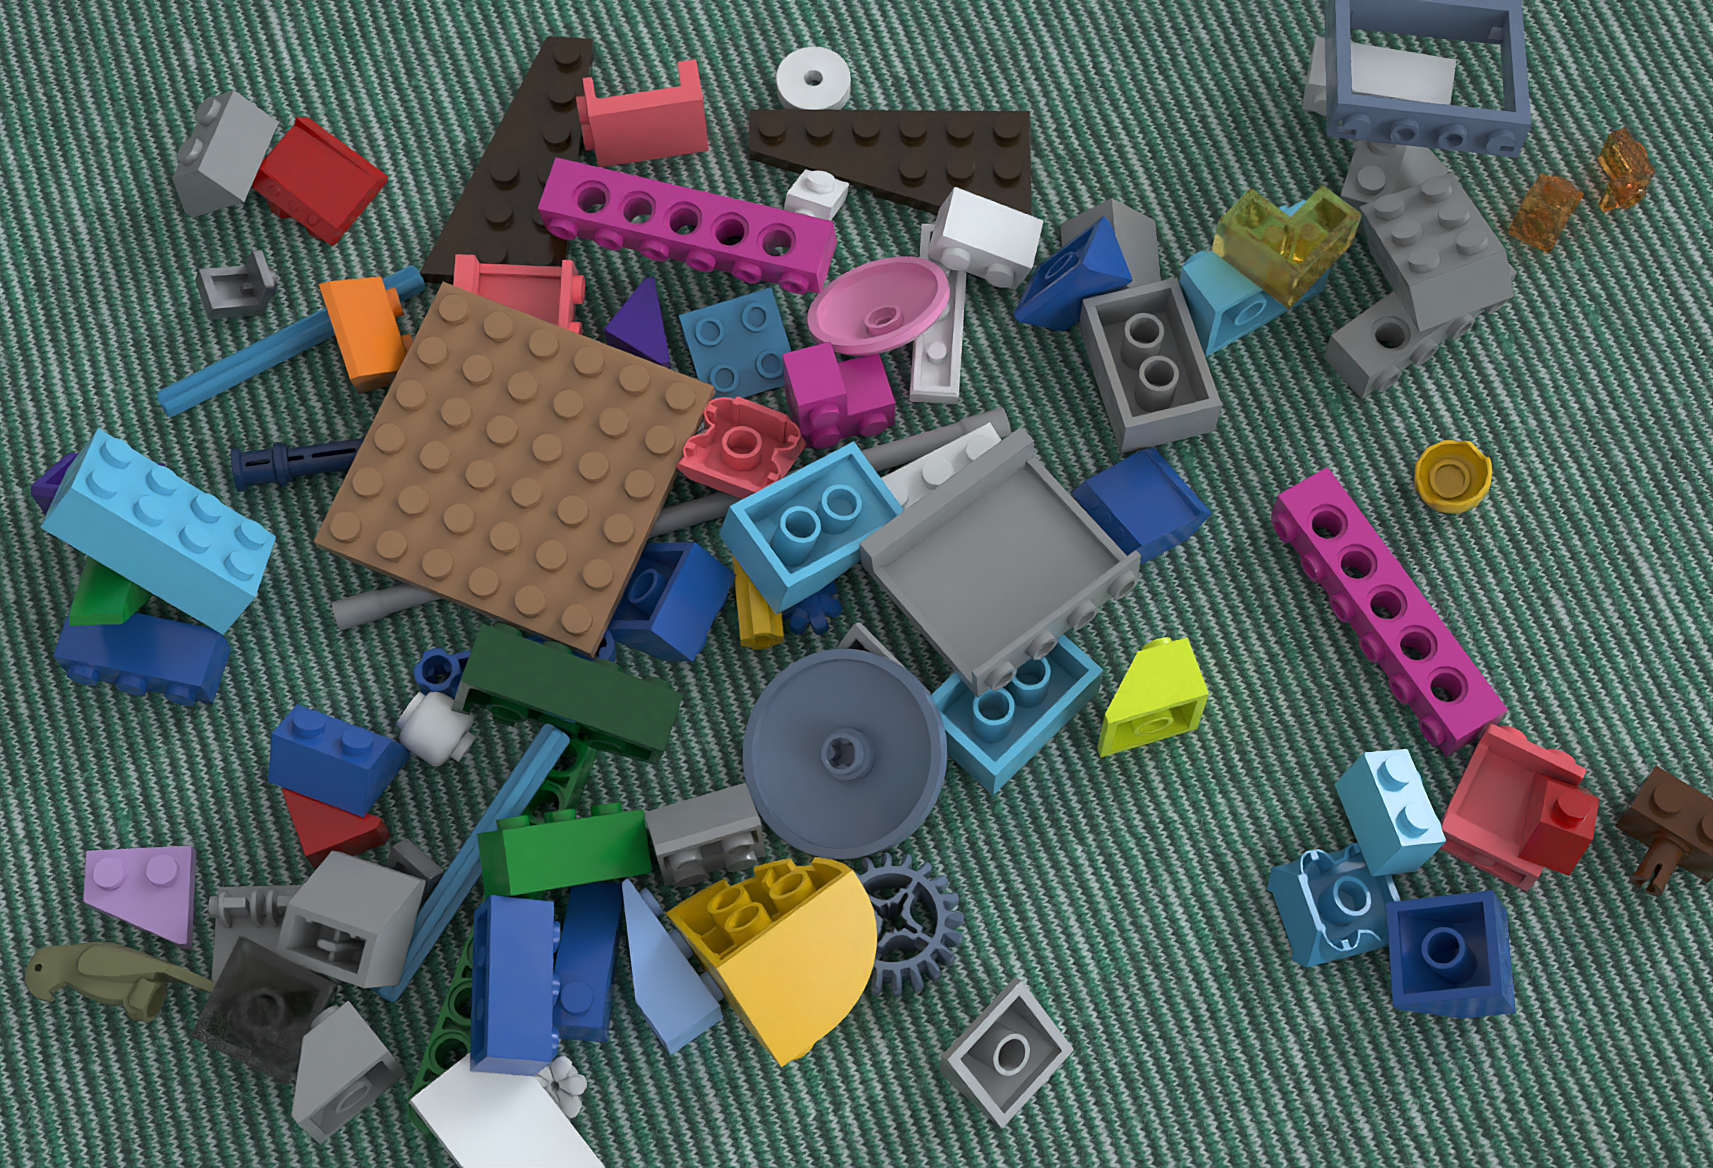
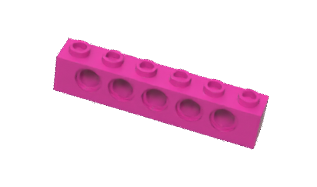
M555 158L538 206V211L546 229L559 238L574 240L576 237L593 240L597 245L613 251L621 250L622 247L640 251L643 256L655 261H666L667 258L686 262L688 266L701 272H712L713 269L732 273L739 280L748 283H758L760 280L776 283L782 289L795 294H805L806 291L821 294L837 245L833 221L561 158ZM592 205H604L598 212L586 213V210ZM639 215H650L649 219L643 223H631ZM683 226H696L695 230L689 234H677V231ZM728 237H743V239L735 245L728 246L722 244L723 241ZM783 246L789 248V251L782 256H771L768 254L776 247Z
M1326 467L1279 494L1271 514V521L1276 534L1283 542H1290L1300 555V563L1305 574L1314 583L1319 582L1330 596L1329 603L1335 615L1343 623L1348 622L1359 636V645L1364 655L1370 662L1374 664L1378 662L1386 673L1393 695L1403 705L1408 704L1418 717L1419 728L1425 739L1432 746H1439L1445 756L1448 757L1481 737L1489 724L1498 726L1508 709L1330 469ZM1313 528H1326L1333 533L1334 538L1325 539L1319 537L1313 531ZM1342 567H1354L1364 577L1360 579L1351 578L1343 572ZM1371 607H1384L1391 612L1393 618H1379L1373 613ZM1409 646L1417 649L1423 659H1409L1403 654L1401 647ZM1441 687L1446 689L1452 695L1453 701L1444 702L1437 699L1433 695L1431 688Z

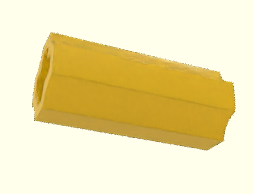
M732 554L733 572L736 574L734 582L740 645L752 648L753 650L770 649L774 645L784 643L781 612L778 614L773 612Z

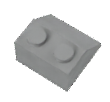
M235 90L215 97H208L201 103L195 113L197 124L194 131L178 151L177 160L179 164L172 180L185 213L192 218L245 201L279 123Z
M1358 140L1331 225L1366 235L1360 206L1374 202L1384 195L1395 194L1422 184L1429 178L1443 176L1448 173L1449 169L1426 147Z
M349 1001L340 1008L338 1005H334L324 1010L312 1022L311 1027L313 1029L303 1037L291 1116L320 1145L407 1074Z

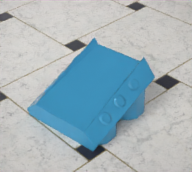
M1358 843L1349 844L1344 849L1331 853H1326L1320 849L1306 851L1291 863L1272 867L1267 890L1273 893L1293 951L1291 960L1306 968L1389 946L1386 903L1401 900L1391 874L1371 876Z

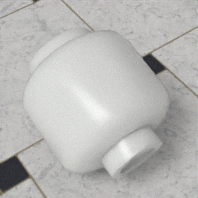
M418 692L396 723L402 729L399 736L400 743L432 766H441L450 757L459 762L476 739V736L469 732L474 720L473 714L470 712V715L452 711L454 699L445 693L429 692L425 696Z

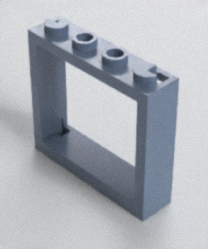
M1328 0L1324 11L1327 137L1518 158L1531 127L1522 0ZM1350 28L1500 45L1505 111L1352 94ZM1339 121H1342V126H1338Z

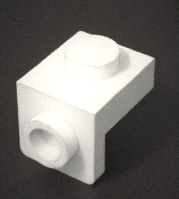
M805 169L787 192L784 210L831 221L846 201L849 183L837 180L833 175L824 171Z

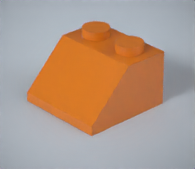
M381 276L328 281L319 284L349 378L358 394L391 385L413 342L410 333L401 336L395 319L404 315L396 288L386 290Z

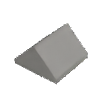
M1111 198L1060 224L1062 248L1102 216H1105L1111 223L1133 279L1121 290L1161 281L1155 220Z
M1015 977L941 1056L940 1074L993 1123L1003 1129L1074 1049L1022 980Z

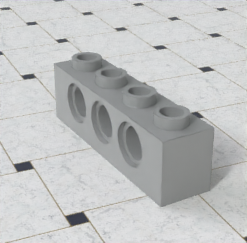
M1508 263L1511 282L1513 283L1517 271ZM1393 291L1333 333L1323 358L1353 391L1363 399L1375 389L1379 392H1384L1401 377V371L1412 363L1416 366L1422 365L1436 353L1439 348L1438 344L1449 336L1453 340L1460 338L1473 326L1477 316L1484 311H1487L1489 314L1496 312L1509 299L1419 332ZM1377 341L1390 342L1395 348H1385Z

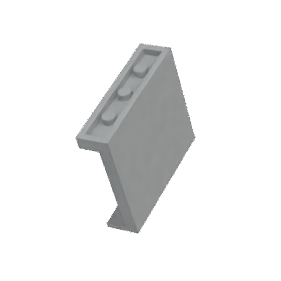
M1022 427L1018 428L859 543L861 562L864 569L977 698L990 688L993 691H997L1007 685L1016 675L1017 668L1030 658L1039 660L1046 656L1057 644V638L1072 627L1075 630H1079L1086 626L1096 616L1098 608L1113 597L1115 600H1119L1130 593L1139 580L1141 555L1136 550L1127 556L1035 458L1034 440Z

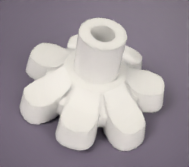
M561 1056L537 1073L535 1077L563 1114L569 1118H574L582 1107V1103L577 1095L585 1091L587 1081L585 1076L578 1074L576 1068L572 1066V1062L567 1057Z

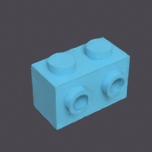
M1408 749L1365 752L1334 784L1371 876L1416 872L1447 842L1442 832L1441 823L1433 811L1422 785L1421 776L1414 766Z

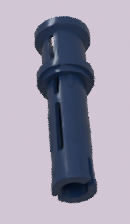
M365 438L332 441L289 448L287 443L276 442L273 443L272 448L242 452L240 448H232L231 466L237 492H245L248 486L278 482L280 486H288L289 483L293 482V477L349 470Z

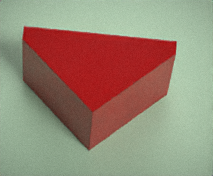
M284 787L282 789L305 857L315 870L331 851H339L355 856L385 844L390 836L389 830L379 817L367 813L363 818Z

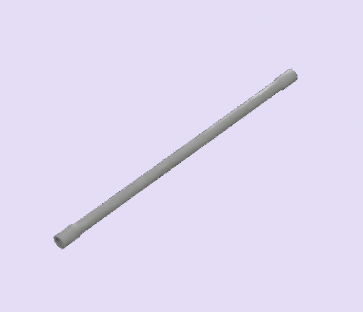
M1001 407L963 418L955 424L865 449L861 452L874 470L878 472L913 462L989 422L1000 438L1009 436L1011 430L1006 412ZM800 469L787 472V474L785 475V477L788 476V475H790V474H792V473H794V472H796V471H798V470H800ZM721 491L662 508L649 538L724 517L728 512L729 506L742 499ZM404 583L383 590H371L333 601L331 604L338 628L342 631L380 620L391 613L443 598Z

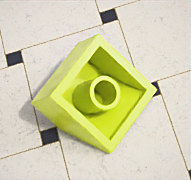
M1169 637L1159 638L1147 643L1142 647L1141 651L1137 652L1105 713L1097 745L1100 758L1198 728L1209 692L1188 637L1172 641Z

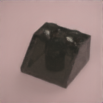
M239 936L190 1036L285 1085L296 1083L303 1037L313 1029L311 1024L315 1018L324 1010L334 1006L338 983L244 936Z

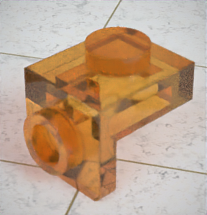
M1626 127L1610 133L1597 158L1611 179L1598 203L1603 212L1619 206L1621 209H1627L1639 203L1646 196V189L1656 172L1648 161V155L1644 146L1634 140Z
M1541 173L1526 194L1508 229L1509 234L1546 253L1551 252L1564 227L1579 206L1584 193L1576 190L1571 182L1562 177L1548 176Z

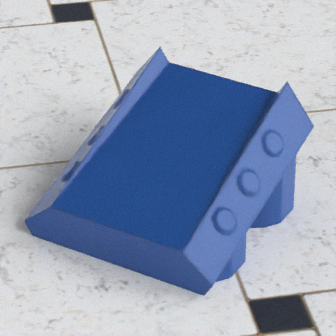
M1155 448L1143 449L1085 480L1071 493L1080 506L1127 556L1135 550L1141 555L1140 564H1144L1188 540L1212 514Z

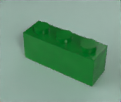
M615 802L590 806L591 817L577 819L575 808L543 813L544 824L530 825L528 815L497 819L496 831L477 833L485 898H488L490 895L512 896L652 873L643 809L623 812L622 803Z

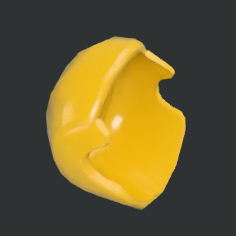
M1443 440L1427 447L1415 463V489L1420 498L1429 507L1438 512L1450 514L1463 513L1478 506L1489 492L1492 479L1491 460L1483 455L1470 441Z

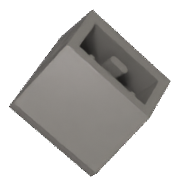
M746 783L644 812L665 886L676 883L677 887L691 886L706 879V873L726 868L728 872L745 870L754 866L757 863V858L766 856L761 822Z
M331 851L289 901L274 956L362 988L399 985L426 880L339 851Z

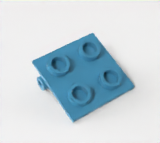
M772 287L678 315L683 329L681 331L686 348L690 351L698 380L714 386L715 395L713 399L720 397L734 399L737 396L745 398L784 385L782 354L791 352V348Z

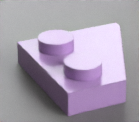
M190 845L86 851L83 902L89 908L109 917L114 916L121 919L128 925L145 933L150 932L168 940L181 949H192L196 850Z

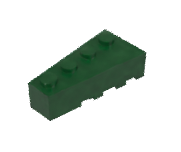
M481 623L460 680L452 711L470 715L472 706L492 713L494 715L492 718L493 722L514 727L516 722L521 723L526 720L537 723L536 726L539 729L548 723L566 733L570 740L576 739L578 734L587 736L586 743L593 749L657 765L665 751L683 693L672 690L673 687L670 683L657 677L645 676L640 679L622 672V667L614 662L605 659H594L591 662L572 655L573 651L563 644L553 641H544L543 644L528 640L522 637L523 634L519 630L509 625L495 623L491 627Z

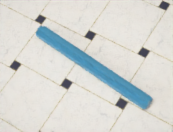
M410 265L382 279L386 290L396 288L400 302L425 289L424 280L414 265ZM327 308L159 390L156 395L165 414L168 417H173L334 336L335 332Z
M548 723L541 727L419 910L399 985L372 987L377 995L391 1002L399 1000L482 875L477 833L496 831L497 819L522 815L570 743V738L562 730Z

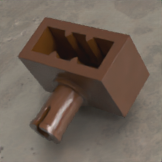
M1655 766L1636 789L1615 827L1650 847L1636 871L1632 873L1630 880L1640 889L1644 881L1647 882L1653 873L1654 876L1644 892L1659 897L1662 896L1666 884L1678 865L1707 883L1713 878V799L1660 767Z

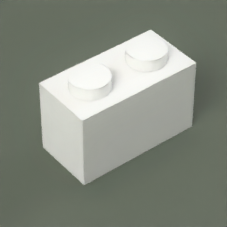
M954 187L938 211L927 257L941 262L948 269L965 271L986 279L987 282L994 286L1008 287L1016 290L1032 270L1043 220Z

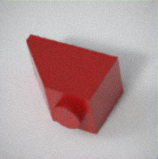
M1536 772L1532 780L1518 858L1569 876L1593 840L1599 798L1585 788Z

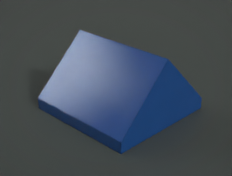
M1102 216L1035 268L1013 314L1019 322L1064 332L1080 320L1083 299L1119 291L1133 281L1111 223L1105 216Z

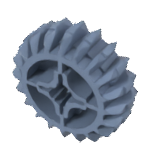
M886 852L882 854V867L874 868L873 862L868 857H865L861 860L863 874L861 876L857 872L855 874L867 895L885 888L900 889L893 898L888 900H879L870 895L868 897L874 910L877 927L876 955L870 979H872L871 994L875 996L880 995L883 983H892L893 996L901 997L902 982L909 981L911 988L918 993L923 990L921 974L924 973L934 982L941 979L942 973L935 962L944 966L953 965L955 955L947 947L955 948L961 946L963 936L953 929L963 925L964 915L957 911H950L959 904V896L957 893L952 892L942 894L948 886V879L945 875L938 876L931 881L928 880L932 872V865L929 862H924L916 872L911 870V855L905 854L903 856L901 866H892L891 854ZM918 898H921L927 904L934 916L936 931L933 938L924 934L923 927L915 922L911 916ZM902 911L901 931L897 932L894 927V933L886 932L882 938L883 918H887L890 923V916L898 917ZM895 949H905L913 954L917 950L921 952L905 961H883L885 956Z

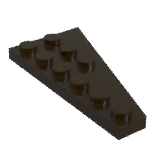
M547 36L420 271L424 283L442 284V282L453 284L456 254L475 255L481 264L562 267V261L568 260L571 240L559 238L546 229L538 211V206L555 158L581 163L583 134L576 97L585 95L582 78L592 76L595 53L593 39Z
M750 109L749 160L800 175L805 169L824 171L833 175L837 180L849 183V188L850 185L873 191L874 197L938 215L940 207L954 187L1032 216L1030 111Z

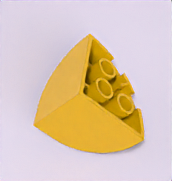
M815 857L811 862L812 865L796 866L792 859L789 858L755 866L753 870L756 875L755 877L729 886L726 879L720 880L666 912L675 929L678 930L689 945L699 964L716 982L725 1000L781 1068L791 1060H796L806 1055L812 1049L815 1042L829 1033L848 1015L863 993L874 965L877 948V927L872 904L853 869L832 859Z

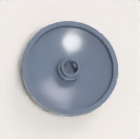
M831 649L813 653L797 660L781 671L767 685L754 705L747 723L743 742V770L746 785L753 803L764 822L782 840L794 848L828 859L852 860L878 855L907 839L920 827L934 807L942 789L947 766V741L943 721L933 698L924 685L911 672L895 661L878 654L856 649Z

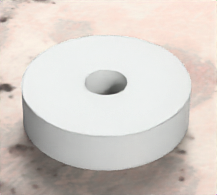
M805 47L798 49L781 62L777 71V94L786 110H841L849 99L851 76L848 65L840 55L827 48ZM813 80L820 82L816 86H810L807 83Z

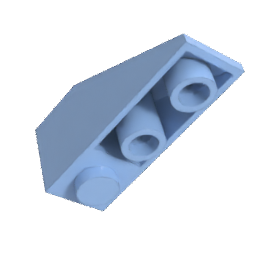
M626 879L622 882L635 1001L640 1014L671 1056L723 1019L718 1002L724 998V995L707 971L698 976L687 959L694 954L678 930L674 929L668 934L657 917L662 915L663 911L650 891L645 887L638 892L631 881Z

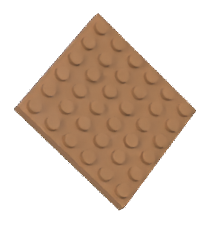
M442 282L313 542L321 550L544 640L563 644L572 651L593 659L679 473L675 465L683 456V447L690 437L697 434L704 419V411L715 395L714 386Z

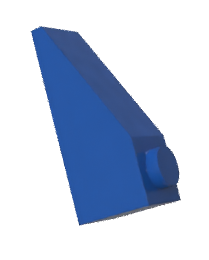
M591 882L571 887L554 973H557L559 976L560 988L557 1002L552 1009V1026L557 1027L559 1039L608 1043L624 909L622 884Z

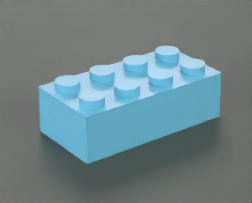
M99 428L68 467L40 527L222 635L256 597L276 539L275 535L265 530L259 523L245 518L222 504L215 496L204 493L176 476L169 468L158 465L133 450L123 440L114 438Z

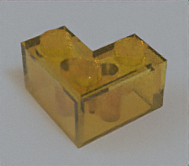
M1324 185L1291 217L1250 188L1219 219L1212 251L1287 309H1290L1352 245L1362 214Z

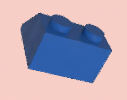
M696 542L646 543L607 630L611 632L614 641L662 661L693 662L696 655L706 644L707 633L718 611L727 602L728 591L736 574Z
M297 704L272 733L268 782L364 818L408 761L411 751L393 739Z
M1493 890L1386 903L1392 998L1395 1009L1461 1019L1516 1013L1507 911Z

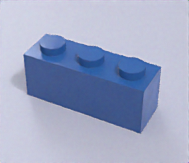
M68 613L53 657L66 671V676L77 683L95 686L99 680L113 683L119 690L132 695L144 696L146 691L164 694L166 699L174 703L193 706L195 701L213 704L231 647L221 633L208 627L134 613L123 624L70 626Z
M490 895L474 911L470 1071L535 1076L552 1063L557 1054L559 1032L557 1027L552 1026V1009L558 999L560 981L558 974L553 973V954L556 952L560 941V925L558 921H554V902Z

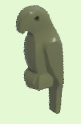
M90 942L40 948L32 956L25 970L27 988L39 1000L52 1002L55 1000L53 994L62 988L70 986L81 995L96 1002L124 1007L130 1019L137 1022L149 1023L156 1019L168 995L166 983H180L226 1000L229 996V991L224 986L178 965L112 942Z

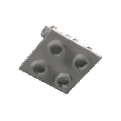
M303 885L218 887L217 896L210 897L208 907L210 918H216L211 981L224 986L229 992L319 989L320 972L274 956L287 905Z

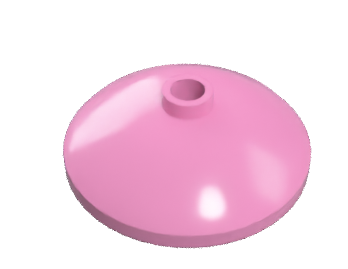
M891 257L869 262L839 276L822 290L821 294L816 296L808 311V327L813 339L818 344L831 341L833 351L836 353L865 356L891 351L916 339L937 321L948 303L950 286L944 271L934 262L923 258Z

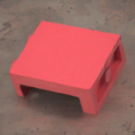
M696 59L677 62L680 86L596 98L592 77L582 78L585 95L576 97L579 120L582 127L585 151L595 150L598 167L709 151L704 102Z
M455 255L453 286L582 335L581 322H575L576 304H584L585 276L578 275L573 260H563L562 267L481 264L475 255Z
M1489 724L1480 737L1440 821L1442 832L1447 842L1439 849L1527 892L1539 878L1543 866L1518 858L1533 776L1536 772L1578 786L1587 770L1577 765L1574 758L1557 749L1546 750L1527 741V737L1515 728L1509 726L1498 727L1494 724Z

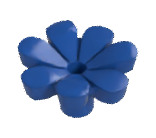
M832 581L817 593L782 611V620L790 618V631L795 634H802L806 630L807 624H811L815 634L822 635L829 630L826 616L838 617L842 613L841 603L831 598L837 593V586Z

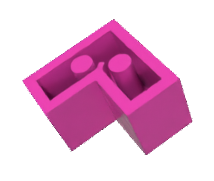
M830 341L782 354L785 399L792 422L798 426L801 436L807 443L804 449L809 447L817 449L828 448L837 444L843 438L859 434L862 436H874L882 433L889 426L895 425V400L879 353L837 363Z

